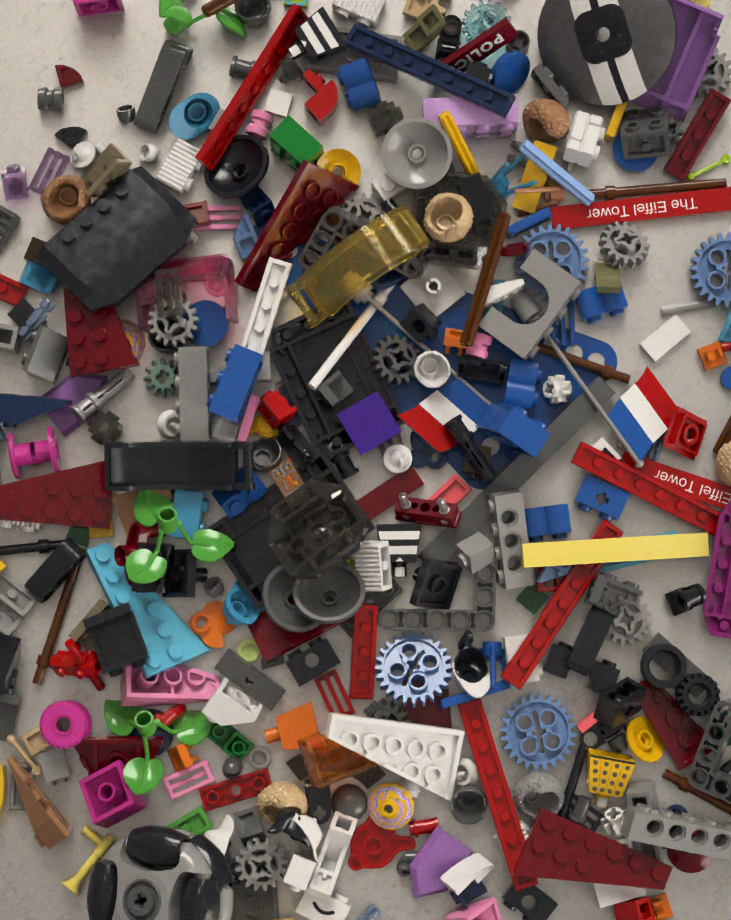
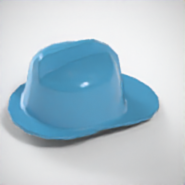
M203 92L188 97L176 105L169 115L168 124L171 132L176 137L185 140L198 136L208 129L218 110L221 109L219 102L213 95Z
M239 581L234 583L223 602L222 612L227 619L226 625L231 623L237 626L252 624L264 608V606L259 609L256 608Z

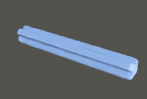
M525 140L520 145L519 151L584 205L588 206L593 202L595 195L529 140Z

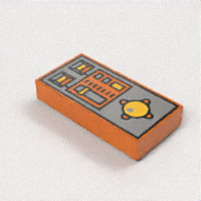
M290 459L269 471L293 512L313 501L312 496Z

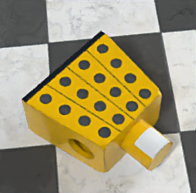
M588 748L586 787L589 792L596 793L594 805L608 807L610 796L619 798L623 796L635 767L632 755Z

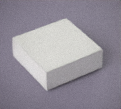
M271 88L264 112L286 118L293 95Z

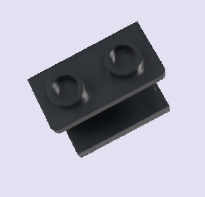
M128 602L83 619L84 626L89 632L101 664L103 675H110V678L123 674V669L132 666L133 669L146 665V660L151 658L132 606Z

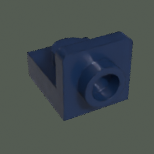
M259 186L248 194L239 197L240 203L251 214L258 227L268 223L275 208L271 199Z
M473 880L459 895L453 891L449 893L457 905L461 903L463 907H466L468 903L488 891L482 880L479 883Z

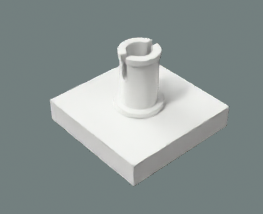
M437 257L427 264V268L420 278H409L400 286V289L414 306L424 303L436 317L466 294Z

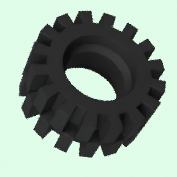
M702 673L688 674L676 686V703L687 714L702 717L712 713L718 701L720 702L719 693L721 692L717 687V682L712 677ZM695 685L704 687L707 693L705 701L700 704H694L689 699V691Z

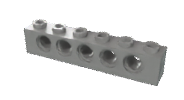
M637 803V806L628 804L620 830L627 840L731 861V822L721 824L709 817H704L701 820L696 819L694 815L683 812L681 815H677L665 808H659L658 811L641 803ZM655 820L653 826L647 828L648 823ZM677 825L676 829L669 833L671 827ZM699 830L696 836L691 837L694 831ZM721 834L720 838L717 841H714V838L717 835Z

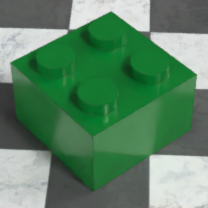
M289 115L269 135L271 151L279 159L284 157L289 162L288 167L294 173L297 172L303 159L317 164L318 159L324 154L323 145Z

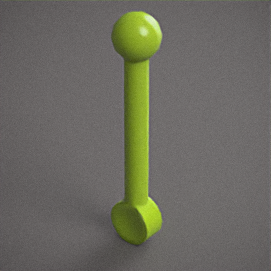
M725 154L720 160L694 173L689 172L686 177L687 180L693 181L695 177L720 164H728L730 156Z

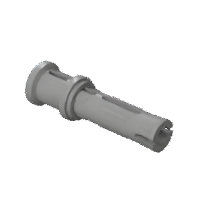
M130 368L121 370L94 393H87L85 398L76 406L72 405L70 411L80 423L84 424L87 417L95 411H100L103 407L102 404L135 378L134 373ZM117 381H120V382H119L118 384H116L113 388H111L108 392H106V390L109 389L112 385H114Z

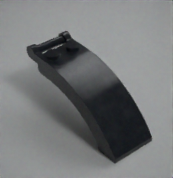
M154 440L105 442V491L175 489L256 490V482H253V449H255V441ZM238 449H243L244 482H238Z

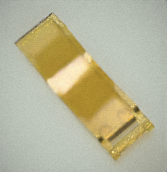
M401 205L345 238L317 260L294 283L287 286L285 291L288 296H292L307 319V325L312 329L327 317L337 313L355 295L380 276L404 261L417 256L431 242L407 206ZM302 288L304 289L305 293L317 309L318 313H313L310 306L300 293V290Z

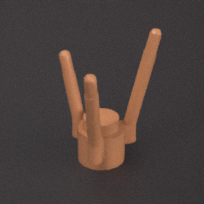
M555 180L545 181L544 187L514 189V193H543L544 199H549L548 202L537 205L535 212L550 206H558V201L565 199L564 188ZM522 211L519 212L517 215L518 217H522L524 215H528L531 213Z

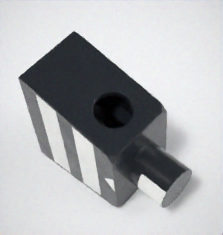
M321 7L295 29L294 35L298 42L287 48L294 61L306 54L311 63H316L346 50V43L324 7Z
M377 524L378 540H388L393 577H407V563H416L422 524Z

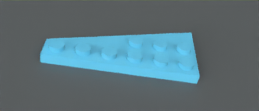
M108 542L85 551L86 558L111 609L127 602L132 606L151 657L146 660V665L140 667L145 679L209 653L210 649L156 592L137 593L131 591L132 587L129 586L126 580L124 566H118L115 562V549Z

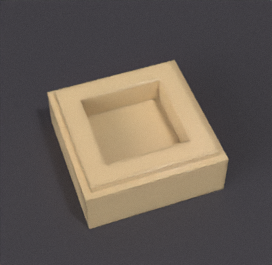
M39 726L20 736L31 757L51 747L43 739Z

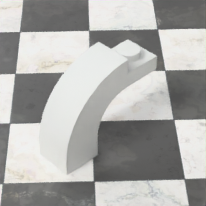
M335 811L306 891L307 894L329 902L351 841L357 818Z

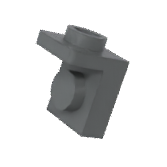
M256 806L233 813L240 840L244 847H247V841L255 844L257 837H259L261 843L267 838Z

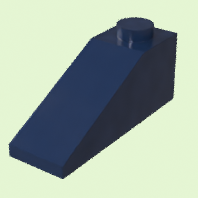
M0 393V422H3V427L17 428V424H25L72 405L73 400Z

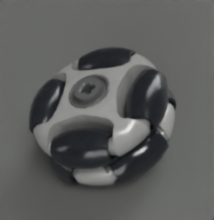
M158 825L133 829L130 834L120 839L106 852L102 858L103 862L96 863L88 883L87 910L89 920H231L234 896L231 887L234 885V879L227 859L210 839L202 834L196 835L186 830Z

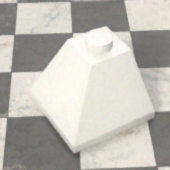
M224 677L201 712L205 714V717L210 722L217 723L220 726L250 723L257 719L263 704Z

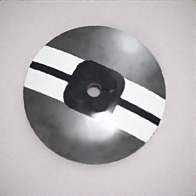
M546 0L539 17L538 48L544 66L554 75V82L558 86H563L572 97L595 105H616L629 102L649 91L661 79L669 67L677 40L674 10L670 0ZM602 27H606L610 32V36L606 41H602L598 37V32Z

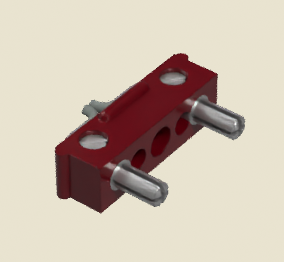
M403 492L399 494L394 509L396 520L457 528L462 515L457 504L447 503L444 498H439L438 501L407 497L406 493Z

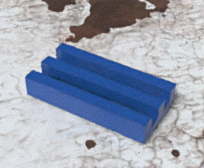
M547 207L510 225L506 233L507 238L512 239L549 221L552 213Z
M571 299L566 305L568 306L570 342H566L565 315L560 320L561 342H557L556 320L552 324L554 329L551 332V338L558 347H575L574 301Z

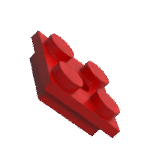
M676 406L671 414V422L663 438L662 446L694 461L695 456L698 455L707 428V421Z

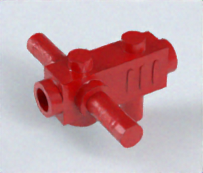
M68 639L65 642L68 651L58 650L56 655L50 657L49 666L59 677H64L65 675L75 676L78 679L85 677L90 679L97 691L105 688V684L98 676L102 667L97 654L89 649L81 652V645L78 642H74L73 639Z

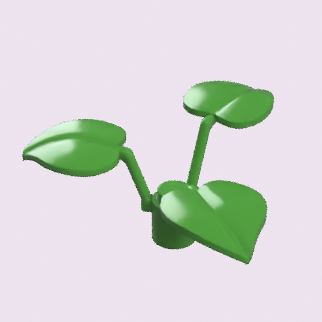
M159 0V17L166 18L163 25L173 35H177L185 26L189 28L192 24L206 18L205 15L202 14L192 19L191 13L183 5L184 0ZM227 7L216 13L217 20L223 26L244 38L247 37L244 23L233 9Z
M140 490L134 503L135 519L146 527L158 523L159 534L154 553L148 549H138L128 556L126 560L128 579L135 583L145 584L154 582L164 575L167 569V561L163 557L158 556L163 534H172L177 528H179L187 543L193 546L192 555L197 560L205 563L220 560L234 547V541L228 536L211 529L196 531L193 534V540H191L182 526V521H177V511L173 508L172 502L167 497L150 490Z
M105 700L104 703L105 722L108 729L114 735L125 737L130 735L133 729L136 728L142 736L145 759L137 757L130 760L123 771L125 783L137 795L153 790L161 782L164 775L162 762L159 759H150L147 738L156 732L157 726L171 735L177 734L178 741L187 746H194L204 741L212 726V722L205 717L204 713L198 710L185 711L172 722V726L175 729L172 730L161 723L159 719L154 720L152 713L143 710V707L121 706V700Z

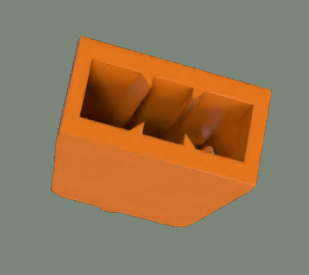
M308 702L275 717L277 727L264 730L267 744L281 741L283 750L322 747L312 702Z

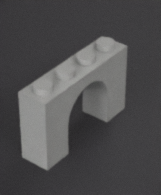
M533 249L520 268L547 290L549 304L543 317L531 324H519L510 320L494 307H491L479 323L481 329L524 360H527L528 357L532 359L540 348L538 343L542 338H548L554 329L552 327L554 321L562 319L568 310L565 306L571 299L574 301L582 291L579 288L581 282L536 249Z

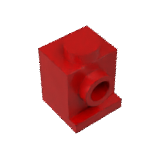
M277 390L265 392L260 397L261 401L257 407L258 412L273 431L278 429L281 424L291 421L297 411L295 405L290 407L287 399L281 396Z
M650 896L637 897L613 904L616 920H655Z

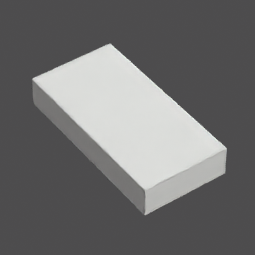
M675 314L640 343L639 346L655 363L691 331Z

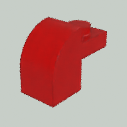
M309 68L302 74L303 81L315 95L304 104L307 113L321 126L337 109L338 90L333 80L324 85V78L317 71L313 73Z

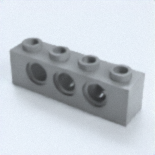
M518 489L488 493L489 500H487L486 506L488 513L492 517L489 529L491 537L495 540L494 556L495 561L498 563V570H496L497 583L506 590L534 585L532 567L522 568L521 544L529 543L523 494ZM505 511H510L509 520L502 522V514ZM512 534V543L505 545L506 536ZM515 557V566L508 568V561Z

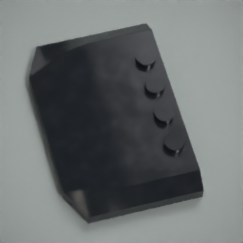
M140 166L126 173L48 240L36 257L86 309L94 314L97 313L96 310L105 307L114 308L120 305L189 244L191 232L194 226L197 225V219L149 172Z
M347 295L281 324L271 331V357L293 405L297 408V413L307 435L314 445L331 458L355 447L338 419L337 414L376 391L379 392L398 426L405 424L396 416L402 414L389 385L385 384V377L378 379L377 377L380 372L372 370L376 363L370 362V359L375 355L371 353L372 349L363 330L359 332L320 383L321 385L339 370L354 389L353 393L335 408H332L318 392L317 388L313 390L308 386V383L358 320Z

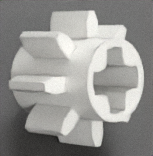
M565 375L548 376V380L543 385L544 397L550 398L551 404L567 402V398L572 393L571 382L564 381Z
M611 807L605 811V818H601L600 821L607 835L610 833L616 837L623 835L620 830L626 809L621 810L619 807Z

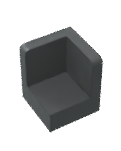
M339 370L317 387L318 392L332 408H335L354 391Z

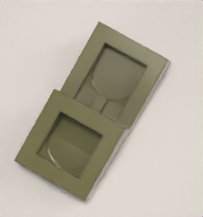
M432 4L416 18L417 23L402 35L411 49L418 52L423 51L447 24L435 4Z
M594 259L593 261L597 293H620L621 291L619 264L617 263L616 266H612L613 261L611 259L608 261Z

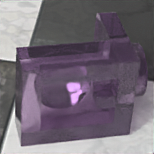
M10 164L6 166V169L2 170L1 177L6 201L29 199L26 166L20 167V164Z

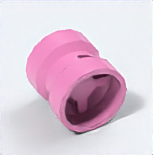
M253 109L250 116L252 119L251 124L247 125L245 133L261 140H267L269 131L266 128L272 125L274 116L267 112Z
M477 332L473 346L467 347L464 355L468 354L469 356L482 358V361H487L489 354L487 349L491 345L493 337Z

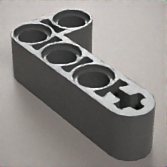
M172 39L164 42L137 111L134 125L155 134L158 132L182 69L186 68L190 62L193 48Z
M731 698L724 699L715 705L688 773V782L692 787L718 799H724L731 795V775L718 770L731 737V713L724 717L726 710L723 709V707L729 706L728 711L731 712ZM715 726L723 731L722 738H717L714 735L713 730ZM706 749L713 751L714 760H709L705 756ZM697 771H702L705 774V782L698 780ZM719 781L726 782L728 785L727 792L720 790Z

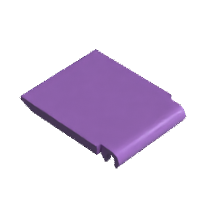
M670 0L677 26V40L672 60L661 79L645 94L631 101L648 109L655 106L669 107L670 117L673 115L675 120L682 121L683 123L721 37L717 32L724 15L689 0Z

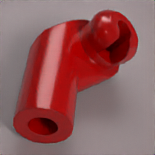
M175 704L164 714L156 713L154 720L159 719L161 723L168 727L186 711V706L184 704Z

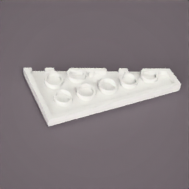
M329 712L325 737L449 801L452 799L465 731Z

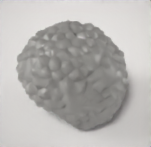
M537 771L529 773L516 783L513 788L512 799L517 810L534 821L539 808L557 814L562 809L565 791L555 776Z

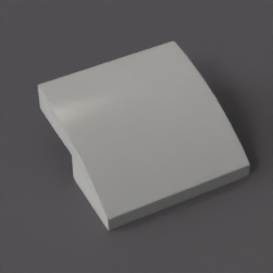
M3 571L0 573V634L11 636L38 600Z

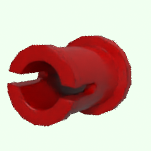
M437 817L418 821L413 819V821L408 822L410 836H415L416 838H418V835L432 833L436 826L439 827Z

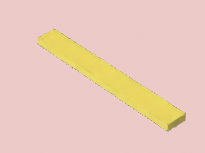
M708 532L521 544L522 568L709 556Z

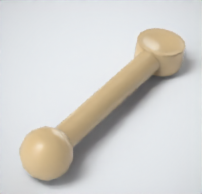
M9 734L6 737V741L12 744L32 768V773L39 775L41 768L31 761L15 741V736Z

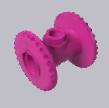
M47 427V440L18 445L14 433L8 434L9 459L16 479H21V466L26 465L37 466L51 461L54 472L60 471V453L53 427Z
M72 700L58 701L49 705L44 710L40 718L39 728L43 739L49 745L58 749H68L80 743L84 736H89L92 729V718L87 708L81 703ZM64 718H67L70 722L68 731L62 727Z

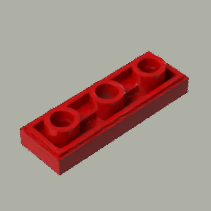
M268 768L238 776L235 779H228L205 786L198 790L204 810L207 812L256 797L272 782ZM237 785L240 787L239 794L232 792L233 786Z

